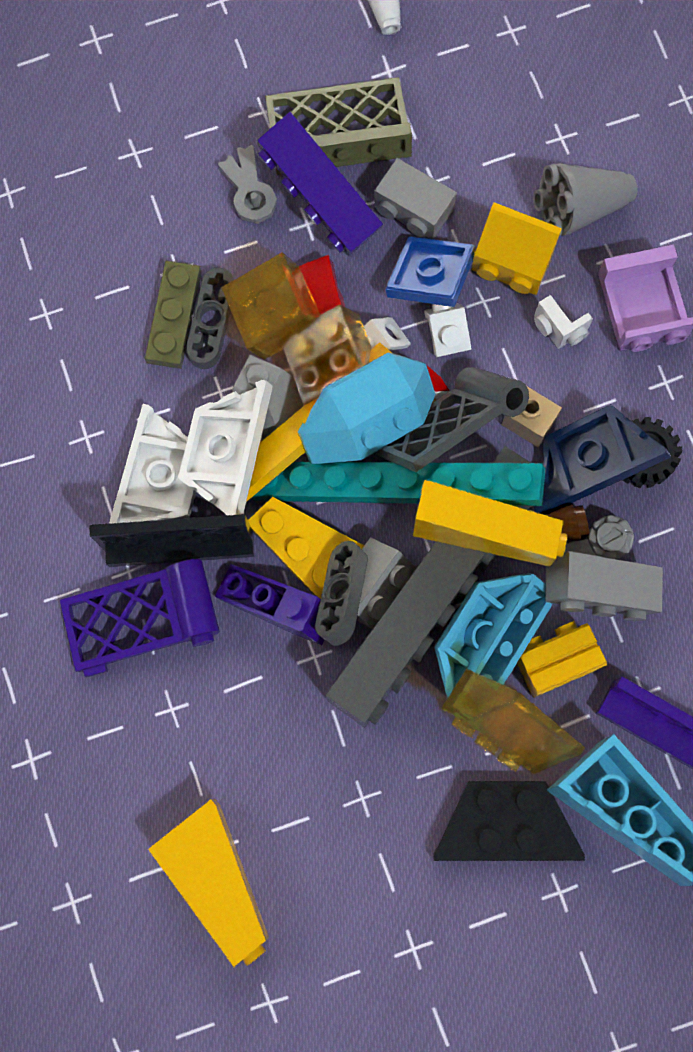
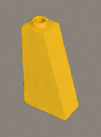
M424 480L413 530L414 537L549 567L556 560V556L563 557L567 542V534L561 533L562 520Z
M211 799L148 850L233 967L242 960L248 966L266 951L262 944L269 936L221 806L216 799Z

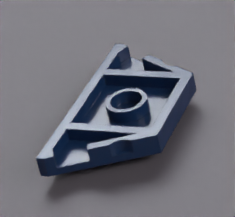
M610 404L545 436L543 465L546 471L542 506H534L535 513L542 515L552 513L671 458L670 452Z

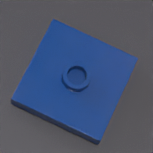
M408 236L386 286L387 297L455 307L474 259L475 245Z

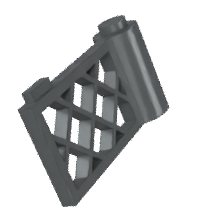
M467 367L457 376L455 388L431 404L422 426L374 452V454L417 472L500 414L508 417L520 415L528 404L529 390L526 384L520 380L476 367ZM420 452L414 457L410 455L412 453Z

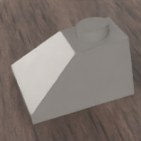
M249 355L234 384L232 392L236 391L238 394L245 393L256 388V382L260 380H267L273 386L261 442L313 399L316 394L282 368Z

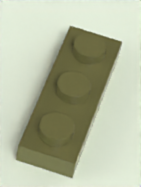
M165 261L145 355L147 364L182 369L202 272L199 265Z

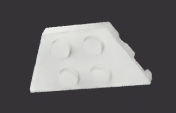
M267 380L256 382V388L245 393L238 394L236 391L223 396L218 402H209L195 408L178 479L194 489L226 515L244 514L273 388Z
M143 404L109 523L190 518L196 491L178 479L188 437L172 422L169 421L168 423L157 415L153 408L147 404Z

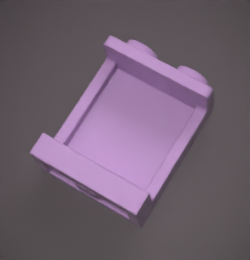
M674 244L604 259L598 276L619 351L631 349L632 352H639L652 347L655 343L664 341L668 345L677 344L686 340L693 330V317H687L673 270V265L678 258Z

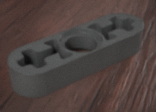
M224 268L209 270L204 275L187 342L189 359L199 369H209L215 366L222 352L236 289L233 276ZM218 280H223L226 287L220 288L218 302L214 300L215 292L212 285H217ZM213 310L221 314L220 322L214 326H206L201 321L202 316L208 311ZM204 334L209 336L208 347L212 353H205L204 358H200L196 349L200 350L203 348Z
M353 541L340 543L330 555L315 624L317 634L333 646L345 643L354 632L368 563L367 554ZM348 585L346 593L341 598L336 599L337 593L344 586Z

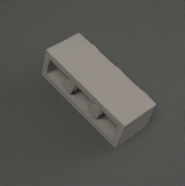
M570 551L565 552L563 557L556 556V560L550 567L546 566L545 602L560 604L561 611L583 612L584 608L592 609V615L612 617L619 613L623 614V620L645 621L646 615L662 612L663 567Z

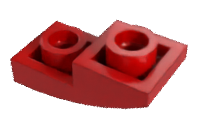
M326 255L297 266L299 284L314 334L318 335L348 324L344 298L338 289L334 264L330 256Z

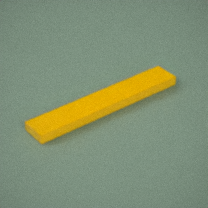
M379 342L332 383L386 353L392 352ZM321 392L260 442L246 502L305 453L298 430L302 423H306L308 415Z

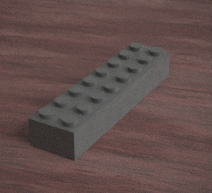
M504 446L493 463L530 462L507 446ZM512 505L525 510H528L530 508V506ZM436 541L326 694L328 702L364 728L369 721L376 725L389 707V703L385 701L391 690L397 694L399 693L412 672L408 669L413 659L418 663L421 662L434 641L430 637L435 629L439 632L443 631L456 610L452 606L454 601L458 599L463 602L478 579L474 573L477 569L484 572L494 559L495 554Z

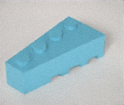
M615 734L598 742L547 789L548 792L678 885L693 886V822Z

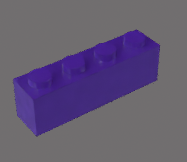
M291 112L286 114L257 140L258 146L261 149L257 153L260 159L270 170L275 167L284 177L280 181L293 198L299 195L308 205L304 208L305 213L315 225L318 226L321 222L330 232L327 239L339 253L345 250L350 256L382 228L383 223Z

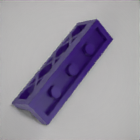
M624 677L614 680L596 714L693 769V716Z

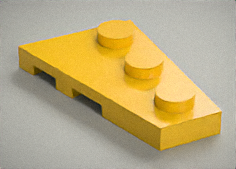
M274 497L248 519L252 531L306 588L320 599L329 558L335 547L345 541H353L361 549L364 547L363 544Z

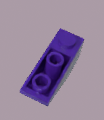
M233 564L230 565L215 595L217 599L322 646L324 639L315 630L321 600L319 597Z

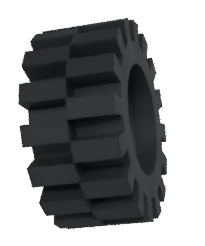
M644 417L642 422L639 419L632 420V422L670 452L671 458L623 480L627 484L630 481L635 482L634 487L641 488L643 484L647 488H651L656 483H663L679 465L681 460L679 456L682 453V446H677L680 438L678 434L675 436L671 435L674 429L670 425L665 429L661 426L662 420L657 419L655 423H652L651 417Z

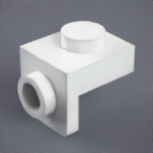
M551 295L538 303L534 315L538 330L544 336L548 335L558 349L568 343L574 346L581 342L589 334L587 330L593 320L591 315L587 313L571 323Z
M456 303L455 307L432 304L433 308L424 310L425 318L429 322L436 357L471 350L465 308L462 305Z

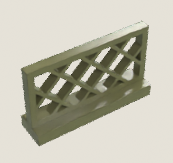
M399 77L265 96L270 128L283 118V116L274 112V107L288 105L294 110L291 113L296 119L301 114L311 118L313 121L305 130L336 167L412 157V131L407 120ZM394 91V97L386 104L376 98L379 92ZM350 96L361 99L354 108L349 107L342 101ZM314 101H323L328 104L320 113L308 107ZM368 104L380 110L373 120L361 113ZM335 109L347 115L340 124L327 118ZM388 115L400 122V124L383 126L380 123ZM354 120L366 126L365 129L349 131L346 129ZM320 125L332 131L330 134L315 136L312 134ZM276 168V175H282Z

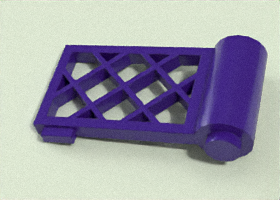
M201 559L181 561L161 571L60 600L75 672L84 671L85 677L108 672L107 664L179 643L191 641L193 647L206 645L214 642V635L220 632ZM161 581L163 595L156 607L140 598L148 584ZM133 588H137L134 594L127 591ZM122 592L131 597L119 617L105 609L113 594ZM102 598L99 604L92 601L95 599ZM86 602L96 609L84 627L75 622L72 606ZM137 602L153 610L142 630L126 621ZM165 604L167 606L168 614L162 611ZM102 612L117 620L107 640L91 631ZM159 614L170 620L174 636L159 640L148 634ZM123 625L139 633L132 648L125 650L113 644ZM77 628L82 631V633L80 634L79 637H78ZM88 635L104 645L96 658L84 661L81 647ZM145 638H148L151 641H153L146 644H142ZM110 648L117 651L115 653L106 655Z

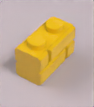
M575 621L567 623L554 630L557 635L556 637L544 642L541 636L531 639L517 665L533 698L607 665V661L588 623L579 627Z

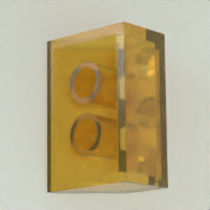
M469 669L464 671L441 708L454 718L451 726L470 738L473 734L476 735L477 738L474 741L476 745L492 755L498 752L499 756L496 760L514 772H517L519 767L536 774L581 755L585 749L581 743L522 694Z

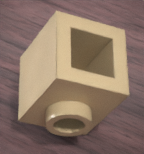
M527 386L529 400L525 410L515 417L504 416L502 426L539 447L557 420L562 407Z

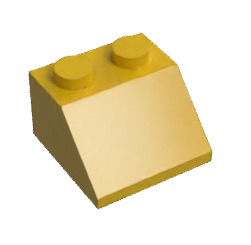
M494 202L474 254L471 270L477 272L485 280H498L508 284L518 293L537 295L552 260L562 228Z

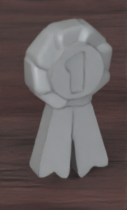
M250 145L246 149L238 147L237 154L241 168L234 158L229 155L226 161L218 163L219 169L238 189L233 200L238 215L244 221L259 224L272 217L277 205V198L273 189L268 184L257 180L254 146Z
M614 515L604 516L592 523L587 539L566 543L564 553L570 551L618 560L630 552L634 541L633 530L628 521Z

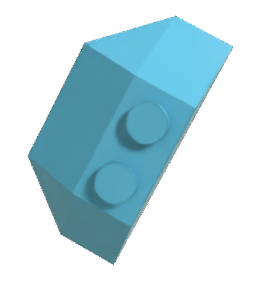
M388 352L325 387L313 405L306 423H302L298 430L309 461L312 464L359 461L422 426L435 397L427 365L422 361Z
M532 573L475 582L434 647L448 703L477 724H480L553 605V603L545 602L546 584Z

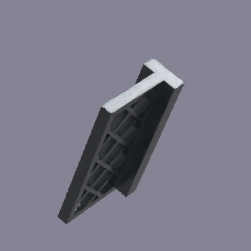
M245 514L89 525L90 537L106 552V565L108 567L175 563L191 559H201L204 561L255 557L254 535L248 522L249 518Z

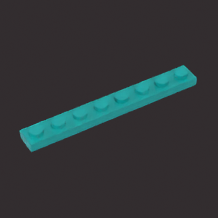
M293 462L256 493L252 499L254 501H269L274 497L280 501L419 504L424 480L509 505L542 506L546 469L543 463H429L419 471L414 472L394 462H333L321 464Z

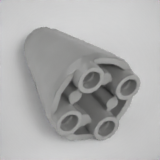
M562 163L547 165L543 169L539 190H535L533 193V204L537 211H541L545 222L562 228L560 236L572 234L626 207L629 202H633L637 196V183L632 174H626L622 171Z

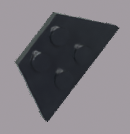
M467 781L460 800L447 824V828L433 854V860L585 861V854L555 797L547 791L549 786L546 781Z

